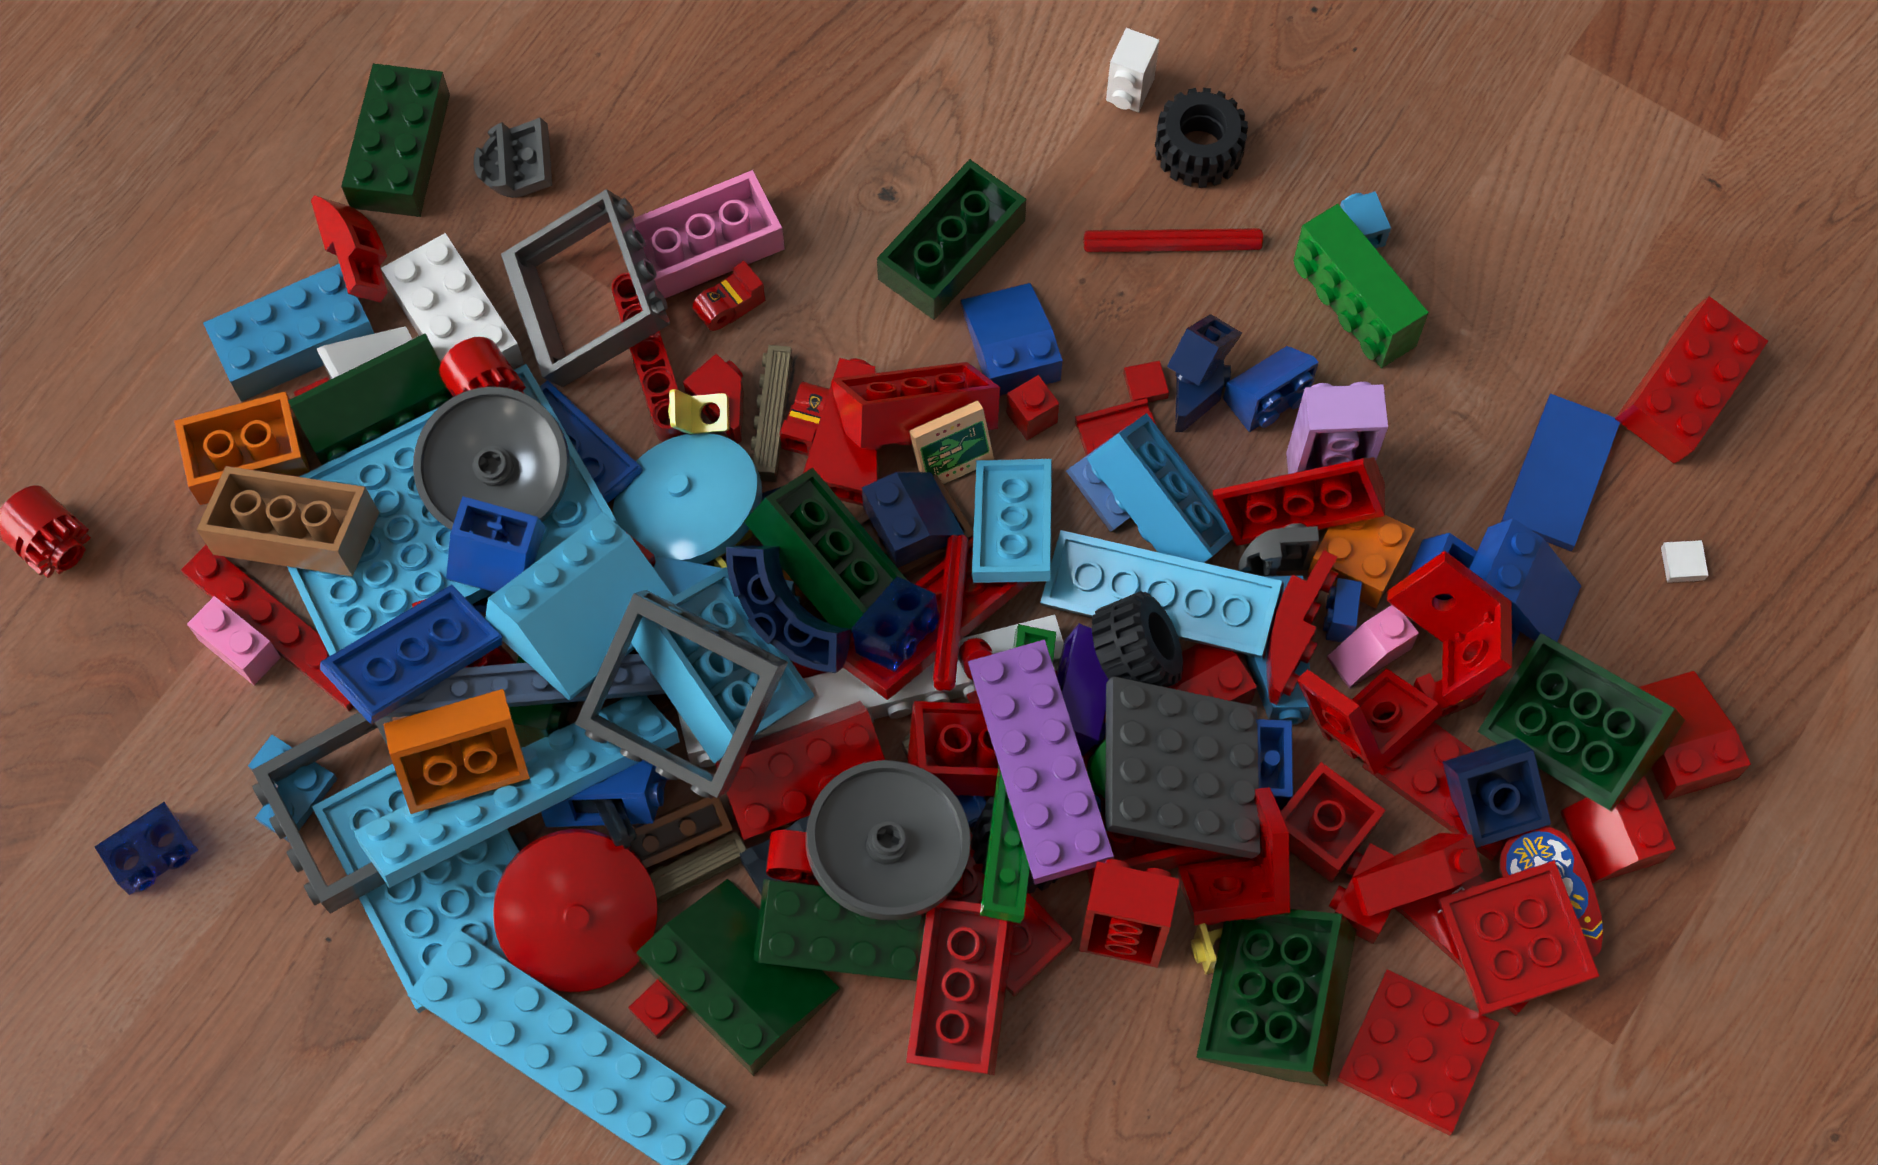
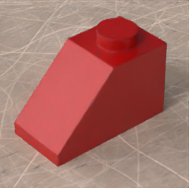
M715 354L683 381L685 393L690 396L727 394L729 397V430L723 433L729 439L739 444L742 441L743 374L732 361L728 360L725 362L719 355ZM715 403L706 404L701 411L712 423H715L720 416V409Z

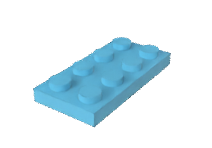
M1052 459L976 460L972 561L973 583L1051 581Z

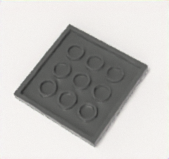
M1114 676L1106 682L1105 830L1250 859L1259 855L1260 822L1255 802V789H1259L1258 734L1255 720L1257 719V706Z

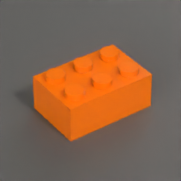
M286 391L174 421L188 488L199 505L209 503L225 466L296 477L310 472L299 422L288 402L290 398Z
M504 689L383 724L389 754L410 814L530 779Z

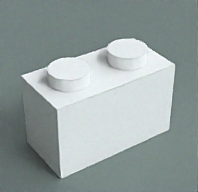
M1128 28L1125 29L1110 61L1106 101L1113 103L1120 109L1140 111L1154 81L1159 39Z

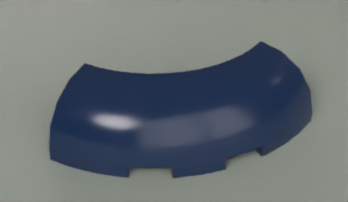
M779 546L726 547V563L733 594L739 598L749 618L747 621L755 632L767 644H772L779 651L789 656V659L793 662L819 671L839 672L847 659L851 629L834 626L818 619L797 601L783 576L779 558Z

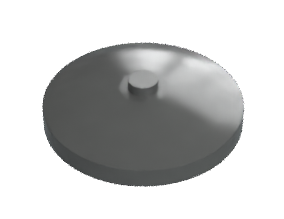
M482 387L468 390L441 405L424 425L418 437L413 457L414 480L422 502L434 518L450 530H452L462 496L533 515L544 522L560 502L566 489L570 471L567 441L555 418L543 405L530 396L503 387Z
M872 761L843 771L832 779L820 792L811 809L807 823L806 852L809 865L818 883L841 906L856 914L872 919L903 920L916 917L935 908L955 889L967 865L970 852V830L966 814L957 797L936 776L922 768L905 762Z

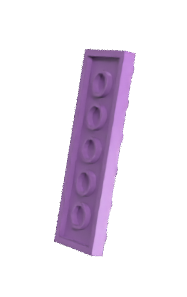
M1045 639L968 661L1034 884L1095 868L1097 861L1105 863L1107 859H1114Z

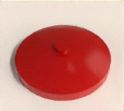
M569 829L542 836L528 844L515 855L498 882L494 898L493 918L499 944L512 965L547 988L565 992H581L601 988L618 980L639 962L636 952L654 935L658 907L650 874L640 858L630 848L624 849L622 845L615 846L611 837L604 833L585 829Z

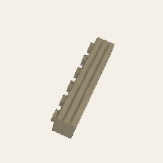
M768 345L767 353H763L762 367H765V374H760L759 387L763 389L762 395L758 394L757 408H760L759 416L755 415L754 429H757L756 437L752 436L751 450H754V457L751 459L759 472L761 481H777L781 450L780 430L785 419L792 365V349L789 346Z
M738 832L722 834L718 837L717 841L711 844L704 843L698 846L695 852L676 857L670 865L654 868L650 872V877L654 885L657 905L742 863L740 853L744 852L746 848Z

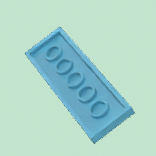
M1060 530L1051 562V581H1046L1040 603L1046 607L1093 618L1098 608L1140 591L1147 592L1164 608L1175 627L1179 639L1264 659L1284 583L1276 579Z

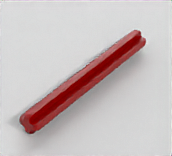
M1259 228L1087 230L1084 233L1083 243L1086 252L1260 250L1263 246V232Z
M953 534L947 539L933 674L934 687L939 691H951L955 687L969 548L968 538L963 534L959 536Z

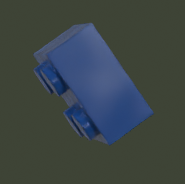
M1338 578L1335 586H1332L1326 599L1325 609L1328 610L1323 623V631H1327L1326 640L1343 642L1355 631L1362 582Z

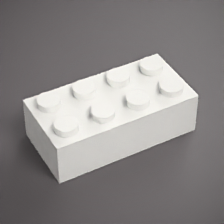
M446 233L381 268L389 290L418 335L426 333L440 363L446 353L461 341L472 337H486L495 342L513 369L524 364L518 343Z

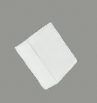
M1702 540L1664 542L1661 551L1667 583L1703 581L1708 577Z

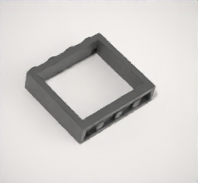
M607 189L501 253L542 378L561 387H565L670 325L666 313L668 309L666 299L658 291L654 280L657 277L656 271L651 262L646 258L643 249L646 246L645 240L636 229L632 219L634 210L625 197L622 199ZM611 222L643 311L566 356L536 267Z
M648 590L634 593L575 725L585 729V735L596 742L607 743L608 741L620 747V753L623 756L637 762L645 760L656 766L655 771L661 776L671 780L679 778L691 784V790L696 794L710 799L713 796L718 798L729 792L788 662ZM643 616L760 676L715 775L599 716V712Z
M358 712L252 769L258 783L252 786L256 796L263 807L270 804L275 816L269 818L272 827L280 839L287 837L292 849L286 853L297 872L304 870L310 881L304 885L309 898L314 905L321 903L330 914L385 884V881L371 862L328 886L275 783L295 773L300 767L310 765L376 728L379 729L387 744L383 724L393 721L392 718H381L375 723L370 724Z

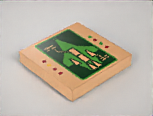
M978 401L909 431L919 472H931L933 476L937 474L943 484L976 470V460H994L984 410Z

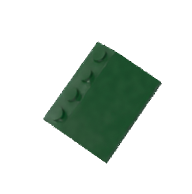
M1540 633L1477 732L1496 744L1516 738L1534 750L1538 769L1612 812L1665 753L1685 722V719L1674 707Z
M726 879L666 923L636 953L640 963L754 1076L840 988L822 970L765 964L754 961L760 910L730 880Z
M1290 909V913L1261 916L1256 919L1224 921L1196 1058L1289 1082L1328 1086L1357 931L1344 915Z

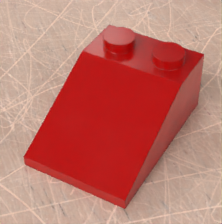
M1695 671L1638 687L1674 707L1685 719V722L1665 753L1651 767L1665 800L1736 780L1751 765L1736 728Z

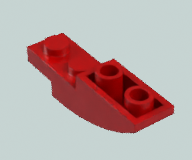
M314 195L311 203L325 251L338 257L348 294L381 303L388 293L380 268L387 258V254L377 231L371 222L355 208Z
M1325 550L1320 555L1307 581L1293 574L1291 575L1276 612L1268 643L1266 662L1269 700L1275 705L1279 703L1283 694L1291 696L1298 683L1296 679L1300 676L1295 671L1300 662L1309 663L1318 646V643L1312 641L1317 627L1311 625L1321 607V604L1317 603L1316 600L1321 591L1330 592L1339 574L1333 570L1337 556Z

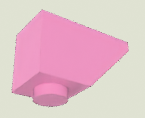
M1391 605L1364 622L1327 656V660L1350 689L1410 651L1419 632L1404 613Z

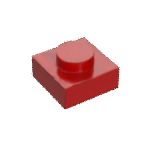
M658 979L628 1007L630 1012L657 1039L687 1011L686 1007Z

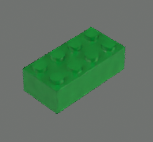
M1336 204L1303 224L1293 260L1294 266L1298 274L1304 279L1308 278L1316 288V293L1321 302L1327 306L1330 305L1335 311L1343 329L1348 333L1352 332L1357 338L1365 356L1370 360L1374 359L1382 369L1414 349L1418 344L1429 312L1341 206Z

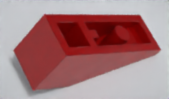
M1438 833L1352 877V881L1363 916H1371L1454 888L1481 874L1483 870L1472 834Z

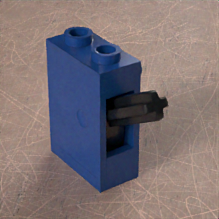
M643 760L541 811L546 827L605 825L615 846L622 845L624 849L632 846L631 842L637 838L632 824H649L654 822L658 807L663 806L666 782L671 779L658 774L655 771L656 766Z

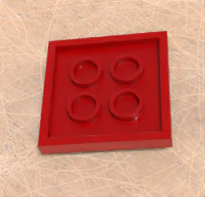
M1555 860L1438 899L1480 1016L1599 977Z
M1387 969L1336 1081L1450 1136L1454 1131L1499 1026V1022L1486 1016H1480V1013Z

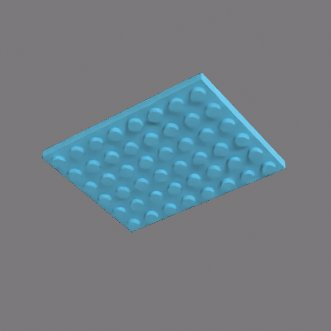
M527 364L514 370L526 386L523 391L526 395L543 405L555 418L564 433L570 457V471L564 494L555 510L542 522L546 528L535 562H537L602 512L617 525L618 523ZM438 408L300 476L303 478L364 486L380 512L353 577L287 566L329 656L411 609L412 603L427 599L451 584L471 604L493 594V592L446 579L451 530L437 521L428 511L416 488L413 472V457L416 443L424 425Z

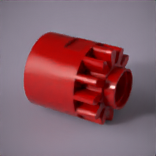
M472 337L456 344L446 353L439 367L440 377L453 397L468 390L482 387H503L524 393L523 390L526 388L495 342L486 337Z
M39 485L26 487L15 493L0 508V539L39 575L44 574L49 578L54 571L61 574L63 571L74 567L81 560L86 551L82 544L87 543L91 538L86 534L89 529L45 488Z

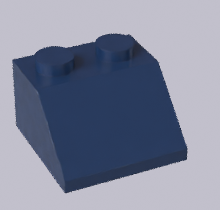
M895 472L862 487L863 507L889 557L897 568L947 546V539L953 534L957 536L964 535L931 472Z
M1516 738L1443 761L1452 801L1467 833L1472 834L1476 848L1551 824L1534 750Z

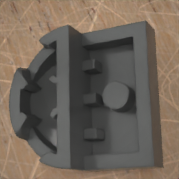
M537 118L513 128H508L501 122L488 131L490 138L486 141L483 148H476L474 154L475 173L481 181L495 192L506 197L517 198L552 186L548 124L543 119Z
M1294 523L1284 528L1272 529L1262 533L1250 543L1243 553L1238 564V571L1258 576H1276L1277 572L1309 570L1319 542L1318 527H1306L1305 524Z

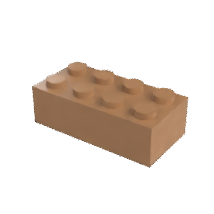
M225 466L196 530L213 555L353 577L380 512L364 486Z

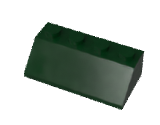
M426 333L288 400L321 465H324L440 407L453 398L440 377L439 367L441 363Z
M813 467L767 496L744 520V523L764 546H779L781 567L826 621L834 626L851 629V634L911 586L909 581Z

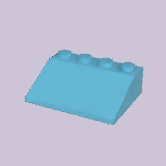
M602 512L488 598L485 619L502 635L504 643L570 701L594 682L633 594L648 590L665 600L674 596L631 536ZM630 644L626 655L635 649L632 644Z
M727 567L667 600L788 662L754 737L815 697L789 657L772 644H767L748 623L747 620L749 618L739 598L733 594ZM643 616L631 644L712 762L716 763L723 758L760 676Z

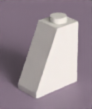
M406 326L324 345L317 348V351L330 378L333 379L412 340V337Z

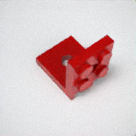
M1443 551L1388 590L1387 601L1443 642L1442 698L1451 705H1455L1467 696L1474 695L1479 688L1496 677L1503 676L1512 668L1511 600L1448 552ZM1438 594H1449L1453 598L1439 600L1435 596Z
M1387 668L1352 699L1308 669L1296 679L1323 737L1328 741L1334 738L1340 743L1344 753L1355 759L1359 756L1366 762L1369 771L1373 774L1382 769L1443 714L1439 703ZM1385 712H1395L1389 719L1378 720L1379 716Z
M1270 787L1255 789V802L1260 822L1259 855L1253 859L1241 857L1178 866L1179 883L1194 926L1203 923L1214 925L1224 921L1256 919L1261 916L1290 913L1289 831Z

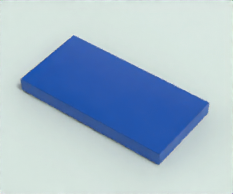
M547 380L539 387L606 503H609L643 471L641 466Z
M1550 394L1501 522L1514 518L1544 538L1546 542L1572 551L1577 542L1620 422L1615 417Z
M451 584L320 662V670L370 724H373L502 645V635Z

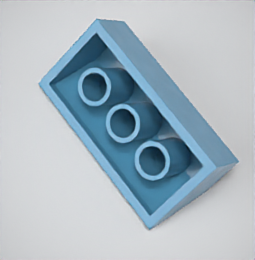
M1147 413L1086 458L1092 465L1094 475L1108 486L1115 496L1117 505L1130 515L1137 524L1142 538L1151 543L1157 552L1204 563L1233 539L1216 503Z

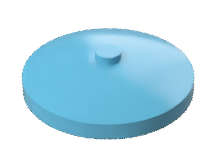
M712 433L684 434L668 439L644 453L636 461L643 471L614 499L613 515L619 527L654 554L655 560L657 556L704 564L726 553V547L735 546L748 532L749 527L744 523V520L761 503L762 483L759 472L749 454L733 440Z

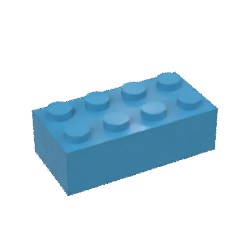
M340 264L203 322L229 381L241 402L324 366L317 348L375 334L358 297L348 294Z

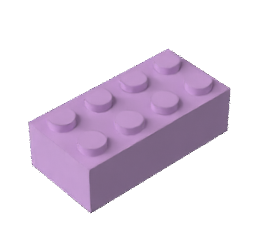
M1356 382L1350 386H1332L1328 383H1319L1311 387H1305L1286 452L1288 474L1363 458L1374 457L1377 460L1388 429L1383 384L1372 385L1369 382Z

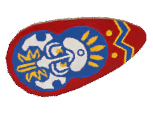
M1544 826L1510 837L1500 854L1499 870L1501 876L1505 877L1555 860L1592 958H1595L1602 948V915L1588 870L1575 844L1564 833L1550 826Z

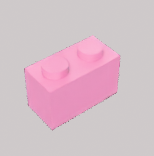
M215 596L187 623L201 643L253 685L281 658L266 637Z

